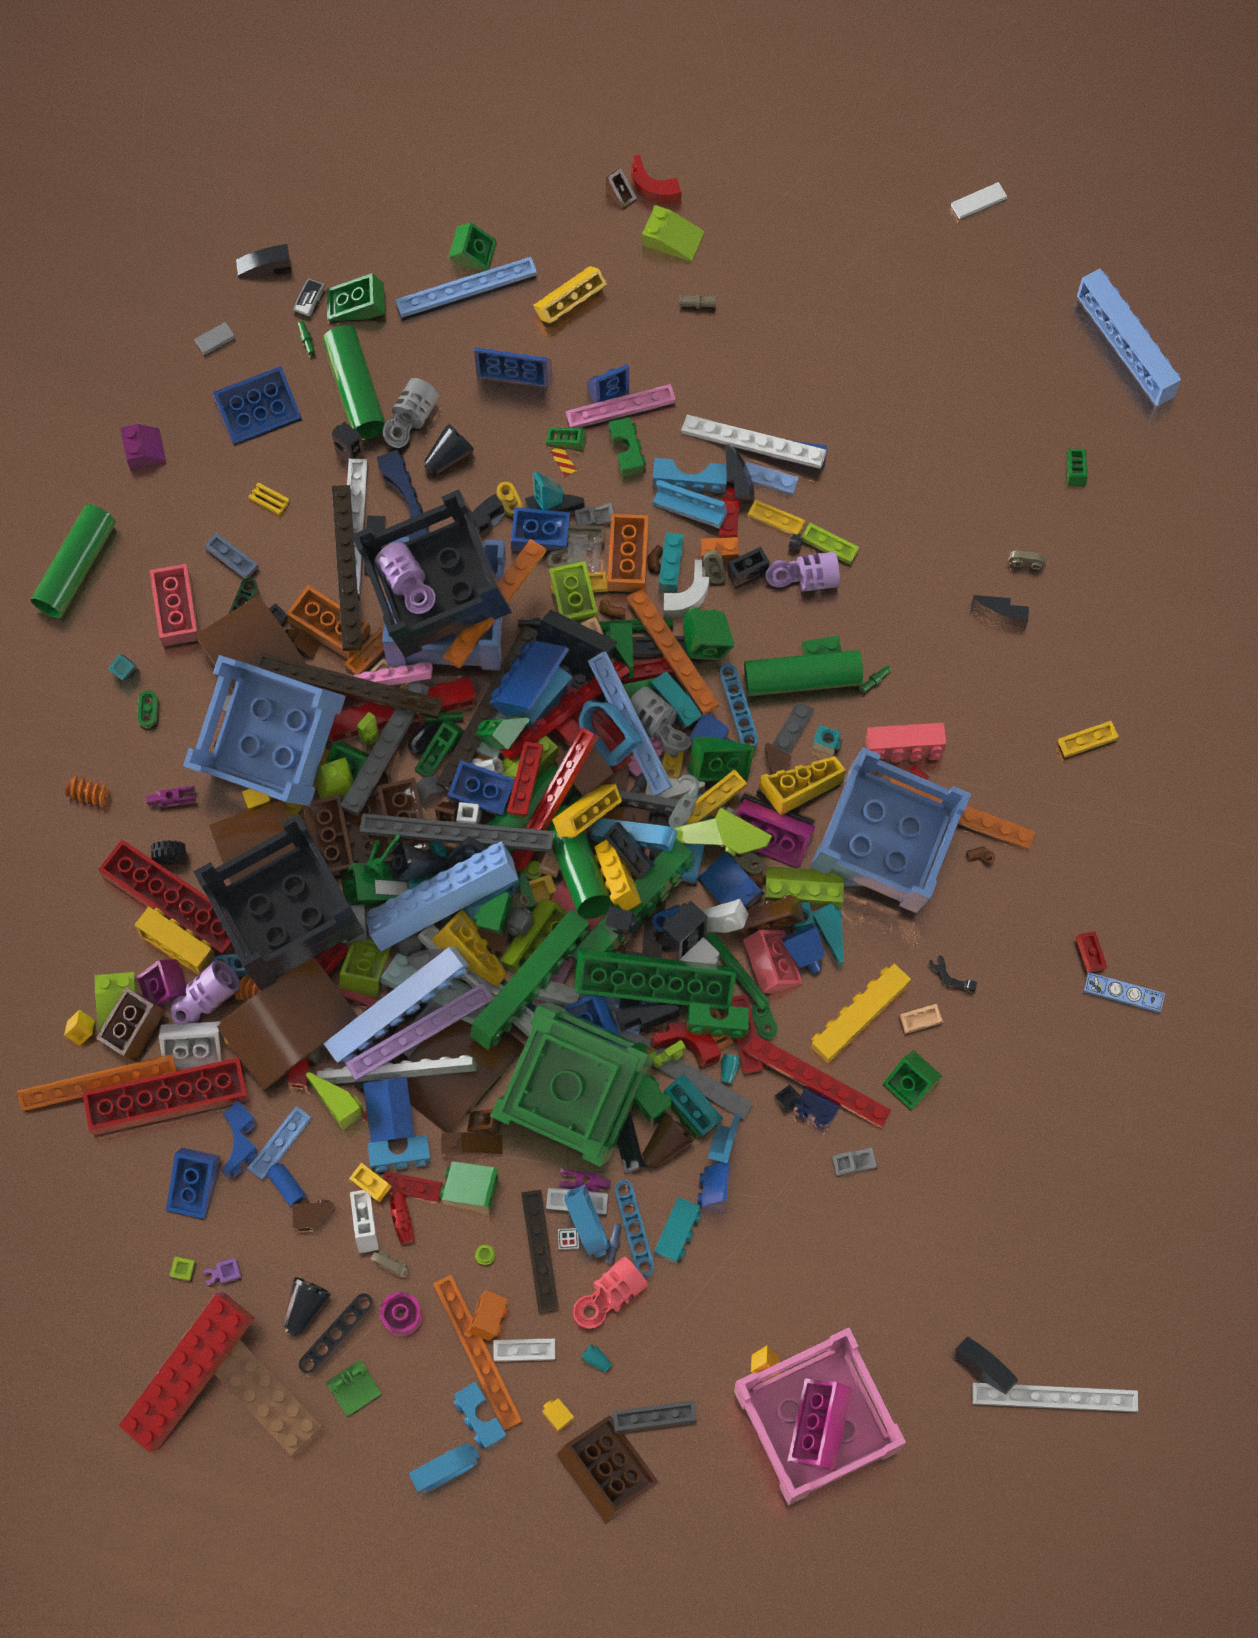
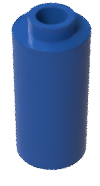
M674 905L655 914L652 920L654 928L663 932L664 921L670 916L673 918L678 913L677 909L681 905Z
M276 1163L269 1168L267 1176L291 1208L293 1204H298V1201H302L307 1197L284 1164L279 1165V1163Z

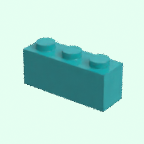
M665 534L658 592L677 593L684 546L683 534Z
M685 1074L674 1080L664 1090L702 1135L711 1131L724 1119Z
M680 1197L677 1198L655 1248L654 1256L675 1265L678 1260H683L686 1249H683L686 1241L690 1243L694 1231L691 1229L694 1223H699L702 1215L699 1212V1205Z

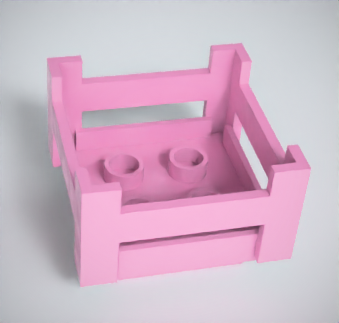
M850 1328L842 1330L830 1336V1339L757 1374L754 1372L736 1381L734 1393L742 1409H746L781 1482L779 1487L788 1506L807 1497L810 1492L880 1458L884 1460L900 1452L906 1444L897 1423L894 1424L869 1374ZM828 1350L827 1352H825V1353H823V1354H821V1355H819V1356H817V1357H815V1358H813V1359H811V1360H808V1361H806V1362H804V1363H802V1364H800V1365H798V1366H796V1367H794V1368H792V1369H790V1370H787V1371H785V1372H783V1373H781V1374H779V1375H777V1376H775V1377H773V1378H771V1379H769V1380H766V1381H764V1382H762V1383L756 1385L757 1383H759V1382H761V1381H763V1380H765V1379H767V1378H769V1377H771V1376H773V1375H775V1374H778V1373H780V1372H782V1371H784V1370H786V1369H788V1368H790V1367H792V1366H794V1365H796V1364H799V1363H801V1362H803V1361H805V1360H807V1359H809V1358H811V1357H813V1356H815V1355H817V1354H819V1353H822V1352ZM851 1358L853 1359L854 1364H855V1366H856V1368H857V1370H858V1372H859V1374H860V1376H861V1378H862V1380H863V1382H864V1384H865V1386H866V1388H867V1390H868V1392H869V1394H870V1396H871V1398H872V1400H873V1402H874V1404H875V1406H876V1408H877V1410H878V1412H879V1414H880V1416H881V1418H882V1420H883V1422H884V1424H885V1426H886V1428H887V1431H888L887 1433H886V1430H885V1428H884V1426H883V1424H882V1422H881V1420H880V1418H879V1416H878V1414H877V1412H876V1410H875V1408H874V1406H873V1404H872V1402H871V1400H870V1398H869V1396H868V1394H867V1392H866V1390H865V1388H864V1386H863V1384H862V1382H861V1380H860V1378H859V1376H858V1374H857V1372H856V1370H855V1368H854V1365H853V1363H852V1361H851ZM805 1379L838 1382L852 1388L835 1471L818 1469L788 1461Z

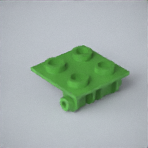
M361 1360L326 1381V1384L347 1417L382 1394Z

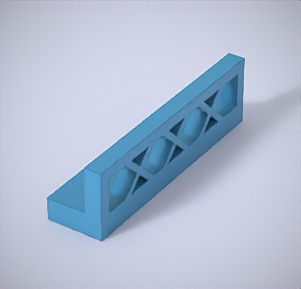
M661 480L657 481L656 487L658 492L653 500V506L717 528L721 527L727 515L725 502Z
M735 1113L731 1127L717 1126L708 1159L728 1163L741 1114Z

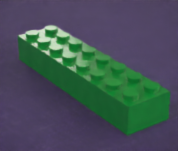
M675 839L672 851H662L653 861L655 866L643 879L638 878L635 882L642 903L628 911L633 912L637 919V930L644 923L642 920L647 915H652L656 910V904L659 901L663 902L667 898L671 887H676L682 880L681 876L685 872H690L695 865L693 852L678 839ZM618 904L613 906L614 908L622 909ZM607 913L571 955L577 963L579 949L617 953L618 947L621 944L625 945L630 938L608 934L605 927Z
M570 909L473 1022L470 1037L487 1050L492 1046L496 1047L502 1040V1034L504 1032L508 1033L514 1026L513 1022L516 1017L521 1018L527 1010L526 1006L528 1003L533 1004L539 996L538 992L540 989H546L551 982L550 978L552 975H557L562 970L564 961H569L572 958L571 954L589 933V922Z
M579 949L573 988L576 993L688 1006L690 1002L710 1004V1008L728 1010L732 1003L737 972L732 966Z

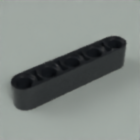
M365 1293L359 1294L301 1357L299 1369L304 1375L314 1376L371 1314L374 1309V1302L370 1295ZM362 1300H369L370 1304L367 1308L362 1309L359 1307ZM349 1315L356 1316V1320L352 1324L345 1322L346 1317ZM340 1330L342 1331V1336L337 1340L332 1339V1333ZM323 1345L327 1346V1353L324 1355H319V1347ZM307 1361L314 1362V1367L309 1371L304 1370V1364Z

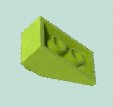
M655 205L642 233V245L692 262L705 231L675 212Z
M586 561L550 568L549 573L558 613L578 623L595 616L598 620V611Z
M367 937V941L352 942L340 972L339 988L377 998L382 986L380 979L386 971L392 946L380 951L371 937Z
M134 972L95 975V999L99 1032L125 988L128 987L138 993V978Z
M310 1072L306 1074L310 1085L343 1131L362 1118L361 1111L363 1108L355 1095L351 1096L348 1091Z

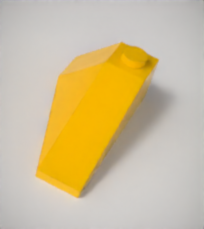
M461 909L431 940L443 951L448 947H456L468 963L469 967L467 968L493 985L498 986L507 974L496 956L487 949L488 943L485 939H481L477 932L478 927L476 923Z

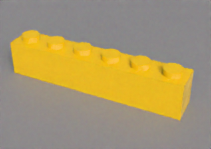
M895 963L891 967L886 966L881 971V976L877 980L873 979L866 986L868 989L864 993L859 992L853 998L854 1003L850 1006L846 1005L839 1012L840 1016L836 1020L833 1018L826 1024V1030L822 1033L818 1032L811 1039L813 1041L811 1048L827 1064L910 985L911 978Z

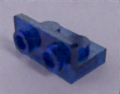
M804 1088L801 1094L802 1099L795 1104L793 1111L802 1119L808 1118L814 1121L813 1124L815 1126L829 1129L840 1107Z

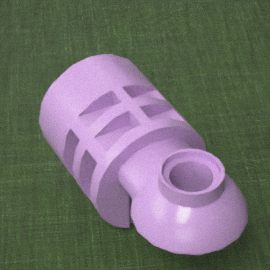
M396 542L384 547L377 554L374 562L388 585L391 586L393 593L405 596V605L410 612L415 614L428 612L435 603V593L430 586L423 584L425 573L420 568L407 545L403 542Z
M835 552L799 556L797 561L792 562L776 560L766 571L767 582L774 587H784L792 582L799 581L802 592L840 587L837 555Z
M215 961L208 966L194 981L187 984V995L179 996L171 1003L170 1013L173 1021L179 1025L197 1023L202 1012L209 1014L216 1010V1007L222 1005L224 1001L229 999L240 988V980L235 971L222 961Z

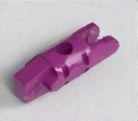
M195 786L156 791V794L146 796V802L149 807L157 806L158 808L196 802V797H182V794L194 792Z
M561 1169L560 1174L576 1177L575 1182L559 1181L558 1186L575 1189L586 1185L587 1190L599 1192V1189H610L611 1180L602 1179L600 1174ZM587 1179L589 1182L585 1184L582 1180Z

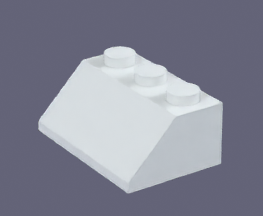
M220 1021L161 1025L159 1033L161 1057L173 1054L177 1070L223 1061L222 1033L217 1028Z

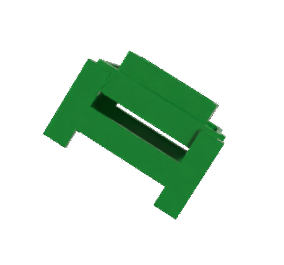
M551 1002L537 1005L530 1022L533 1028L506 1092L504 1096L497 1099L490 1117L508 1125L513 1122L518 1123L584 1153L583 1159L602 1166L612 1158L618 1144V1137L647 1069L651 1067L657 1049L641 1042L636 1043L573 1015L567 1012V1009ZM559 1017V1018H561V1019H564V1020H566V1021H568V1022H570V1023H573V1024H575V1025H577V1026H579V1027H582V1028H584V1029H586V1030H588V1031H591V1032H593V1033H595V1034H597V1035H599V1036H602V1037H604V1038H606V1039H608V1040H611V1041H613V1042H615V1043H617V1044H620V1045H622V1046H624V1047H626V1048H629V1049L627 1050V1049H625V1048H622V1047H620V1046H618V1045H616V1044H613V1043H611V1042H609V1041H607V1040H604V1039H602V1038H600V1037H598V1036H596V1035H593V1034H591V1033H589V1032H587V1031H584V1030H582V1029H580V1028H578V1027H575V1026H573V1025H571V1024H569V1023H566V1022H564V1021H562V1020H560V1019H557V1018ZM637 1072L636 1077H635V1079H634V1082H633V1084H632V1086H631V1089H630V1091H629V1093H628V1096H627V1098H626V1100H625V1103H624V1105H623V1107H622V1110H621V1112H620V1114H619V1117H618V1119H617V1121H616V1124H615V1126H614V1128H613V1131H612V1133H611V1135H610V1138H609L608 1142L606 1143V1141H607V1139H608V1136H609V1134H610V1132H611V1129H612V1127H613V1125H614V1122H615V1120H616V1118H617V1115H618V1113H619V1111H620V1108H621V1106H622V1104H623V1101H624V1099H625V1097H626V1094H627V1092H628V1090H629V1087H630V1085H631V1083H632V1080H633V1078H634V1076H635V1073Z

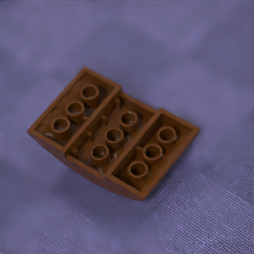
M259 596L254 597L194 635L214 666L219 655L256 666L260 652L306 664L291 639ZM234 679L231 680L229 686L232 692L237 681Z
M415 777L377 786L378 788L373 789L358 816L341 809L340 805L345 796H331L311 801L310 806L303 805L307 829L333 875H343L353 863H368L377 840L380 843L374 859L381 858L395 838L361 834L360 826L363 814L424 819ZM399 838L397 843H406L430 851L427 840ZM391 851L384 860L386 863L393 860V855H390Z
M276 799L209 825L223 864L284 831L285 829L281 823L288 820L289 816L283 801ZM289 844L229 878L230 883L241 879L295 849L294 844Z
M314 957L277 978L278 982L259 991L217 1026L263 1090L296 1067L298 1063L359 1017Z
M459 1020L423 1041L408 1061L420 1062L422 1059L433 1061L439 1060L442 1057L455 1059L462 1055H468L473 1057L477 1063V1071L407 1077L410 1105L443 1132H454L497 1078L505 1073L521 1054L520 1052L523 1051L525 1045L509 1032L502 1034V1040L496 1047L492 1046L487 1050L470 1037L472 1024Z

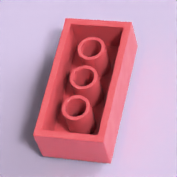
M187 564L149 570L159 638L163 647L197 641L194 635L199 633Z
M944 723L868 727L865 738L866 749L880 754V759L891 761L892 763H898L902 760L916 762L927 758L929 760H938L943 758L946 747Z

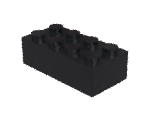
M550 610L541 620L535 640L567 647L569 650L561 663L592 679L595 675L588 661L602 652H607L611 661L617 645L616 641L553 610Z
M689 901L687 904L683 903L677 909L678 913L673 918L671 916L668 917L663 923L662 950L672 960H680L703 937L706 939L708 916L692 901Z

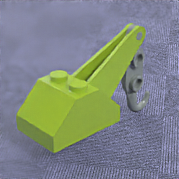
M687 774L679 778L678 783H681L683 780H690L692 782L691 790L679 799L669 817V825L677 830L676 839L682 844L722 845L726 847L725 851L733 856L736 853L743 855L767 848L772 839L770 834L723 808H720L714 819L686 825L695 809L696 797L700 786L699 781L693 775Z

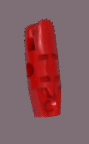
M398 1191L389 1198L390 1212L400 1243L409 1244L414 1241L413 1225L403 1192Z

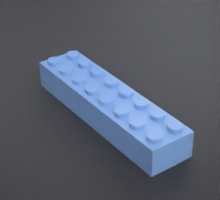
M1099 268L1084 276L1081 280L1077 297L1156 406H1159L1174 398L1181 382L1180 374L1172 368L1169 359L1166 356L1164 357L1159 345L1151 339L1149 331L1140 324L1138 316L1132 313L1129 304L1122 299L1119 290L1111 284L1108 275Z
M502 841L493 844L488 849L474 854L471 858L457 863L454 867L440 872L437 876L423 881L420 885L406 890L403 894L389 899L386 903L372 908L369 912L365 913L369 935L380 951H383L518 879L511 855Z
M448 947L324 1043L325 1047L337 1063L350 1061L358 1056V1051H365L374 1044L372 1041L375 1038H382L389 1033V1027H396L405 1020L403 1017L406 1014L412 1015L419 1010V1004L432 1000L436 996V991H443L452 984L450 981L453 978H460L467 973L468 963L456 947Z

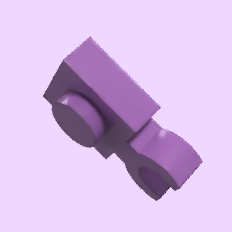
M236 1258L216 1263V1270L205 1269L203 1271L204 1275L212 1274V1279L206 1281L207 1285H213L218 1279H220L221 1284L241 1278Z

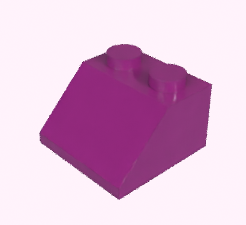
M141 424L120 428L126 460L130 470L166 462L159 428Z
M178 959L158 960L137 976L142 995L163 1008L170 1006L175 998L187 995Z

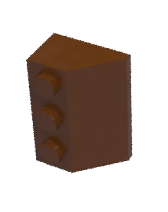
M785 895L778 901L769 900L761 906H749L746 908L749 915L743 928L738 929V931L750 936L758 930H778L805 922L801 900L793 895Z
M126 987L96 1038L122 1056L136 1061L166 1009Z

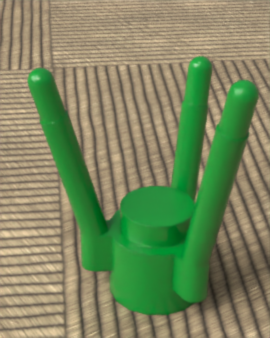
M398 833L381 858L374 859L380 843L379 840L375 842L370 859L366 864L367 873L370 876L384 878L386 873L389 872V866L386 868L384 860L397 843L401 834Z

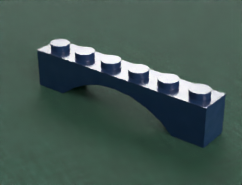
M398 450L378 456L377 462L383 480L397 489L404 497L410 509V518L422 514V506L420 503L417 504L415 498H418L415 487L411 488L410 482H412L409 471L405 472L404 469L406 467L404 457L399 456ZM429 527L421 529L405 537H409V540L411 541L415 538L427 534V530L429 529Z

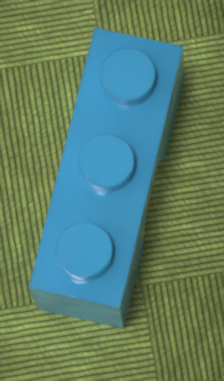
M428 1136L407 1137L408 1147L402 1154L392 1153L387 1140L368 1143L371 1170L381 1173L387 1171L388 1168L402 1170L406 1169L409 1165H415V1167L426 1166L427 1163L431 1162Z
M476 1382L454 1394L456 1400L453 1403L459 1412L463 1410L466 1418L463 1420L469 1430L474 1429L477 1434L474 1439L480 1448L484 1446L485 1450H488L507 1438L496 1417L488 1422L480 1421L476 1417L477 1409L486 1403V1399Z

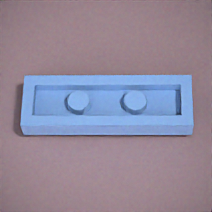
M745 463L753 485L793 496L799 477L753 463Z

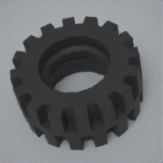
M163 840L152 843L151 859L163 865L182 863L186 860V844L176 840Z

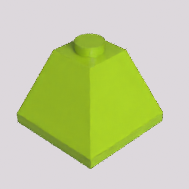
M342 758L319 766L314 782L320 798L323 799L336 795L346 796L354 780L346 758Z

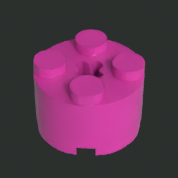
M395 1292L387 1296L383 1301L380 1318L388 1332L397 1337H403L414 1333L422 1323V1310L419 1302L413 1295ZM399 1311L404 1313L405 1316L403 1318L399 1316Z

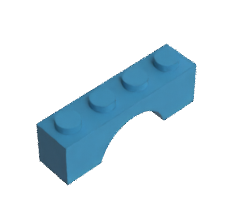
M655 458L653 486H656L657 481L661 480L684 489H693L697 492L703 490L713 493L726 492V464L709 463L707 468L698 474H686L676 467L673 459Z

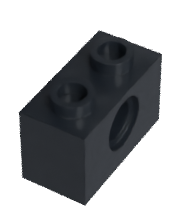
M345 421L334 428L332 437L335 451L348 461L349 459H356L364 451L361 434Z
M759 547L729 561L727 572L735 586H738L766 573L770 561L762 547Z
M609 907L605 927L608 934L631 939L632 933L636 934L638 922H636L637 919L633 912Z

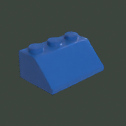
M407 1077L363 1083L370 1141L378 1142L413 1137L414 1130Z

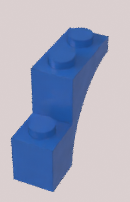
M238 1100L223 1114L231 1125L234 1137L231 1156L221 1169L228 1179L232 1176L236 1177L246 1163H251L255 1159L258 1152L256 1147L243 1135L254 1128L256 1120Z

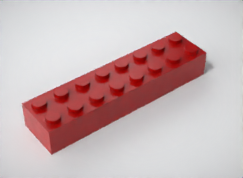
M121 839L98 869L103 878L146 907L149 906L153 910L158 908L165 914V918L176 920L181 925L180 928L185 931L186 929L192 931L196 935L195 938L199 941H202V939L211 944V949L217 955H229L234 949L206 895Z
M239 1057L82 1092L88 1129L93 1136L234 1104L237 1100L240 1103L249 1101L243 1065Z
M225 1292L216 1293L118 1426L148 1452L158 1450L255 1317Z

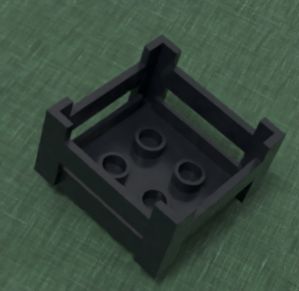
M459 489L442 496L444 504L375 534L369 527L352 535L357 550L363 558L382 609L387 631L405 658L423 651L422 647L484 620L492 617L496 620L512 613L479 535L480 529L476 519ZM452 517L455 522L404 543L425 573L423 584L430 586L435 593V603L428 612L423 614L412 613L406 608L405 596L393 593L391 586L388 585L386 579L376 567L375 557L383 549L382 546ZM378 576L380 577L381 583H382V585H383L384 591H385V593H386L387 599H388V601H389L390 607H391V609H392V612H393V615H394V618H395L397 624H395V621H394V619H393L392 613H391V611H390L389 605H388V603H387V600H386V597H385V595H384V592H383V589H382V587H381V584H380V581H379Z
M299 813L281 823L285 829L284 831L221 866L214 868L210 862L193 871L231 940L239 960L260 991L278 982L277 977L345 939L349 942L365 933ZM289 844H294L295 849L228 886L224 883V880Z

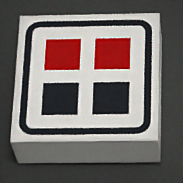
M576 1228L558 1229L559 1250L579 1249Z

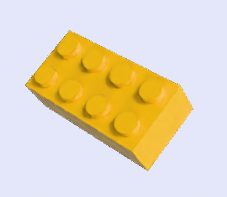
M148 906L135 923L140 936L173 959H178L179 963L197 975H200L212 964V960L215 958L211 944L203 939L199 941L195 938L196 935L189 929L185 931L180 928L181 925L172 918L168 920L164 917L165 914L158 908L153 910Z

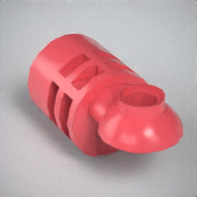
M625 1256L610 1267L607 1273H603L599 1280L593 1282L596 1291L592 1295L583 1296L575 1303L573 1316L580 1326L589 1329L601 1325L605 1320L606 1314L611 1309L619 1312L624 1304L627 1305L632 1297L635 1298L648 1286L646 1279ZM592 1308L595 1311V1315L587 1317L584 1311Z

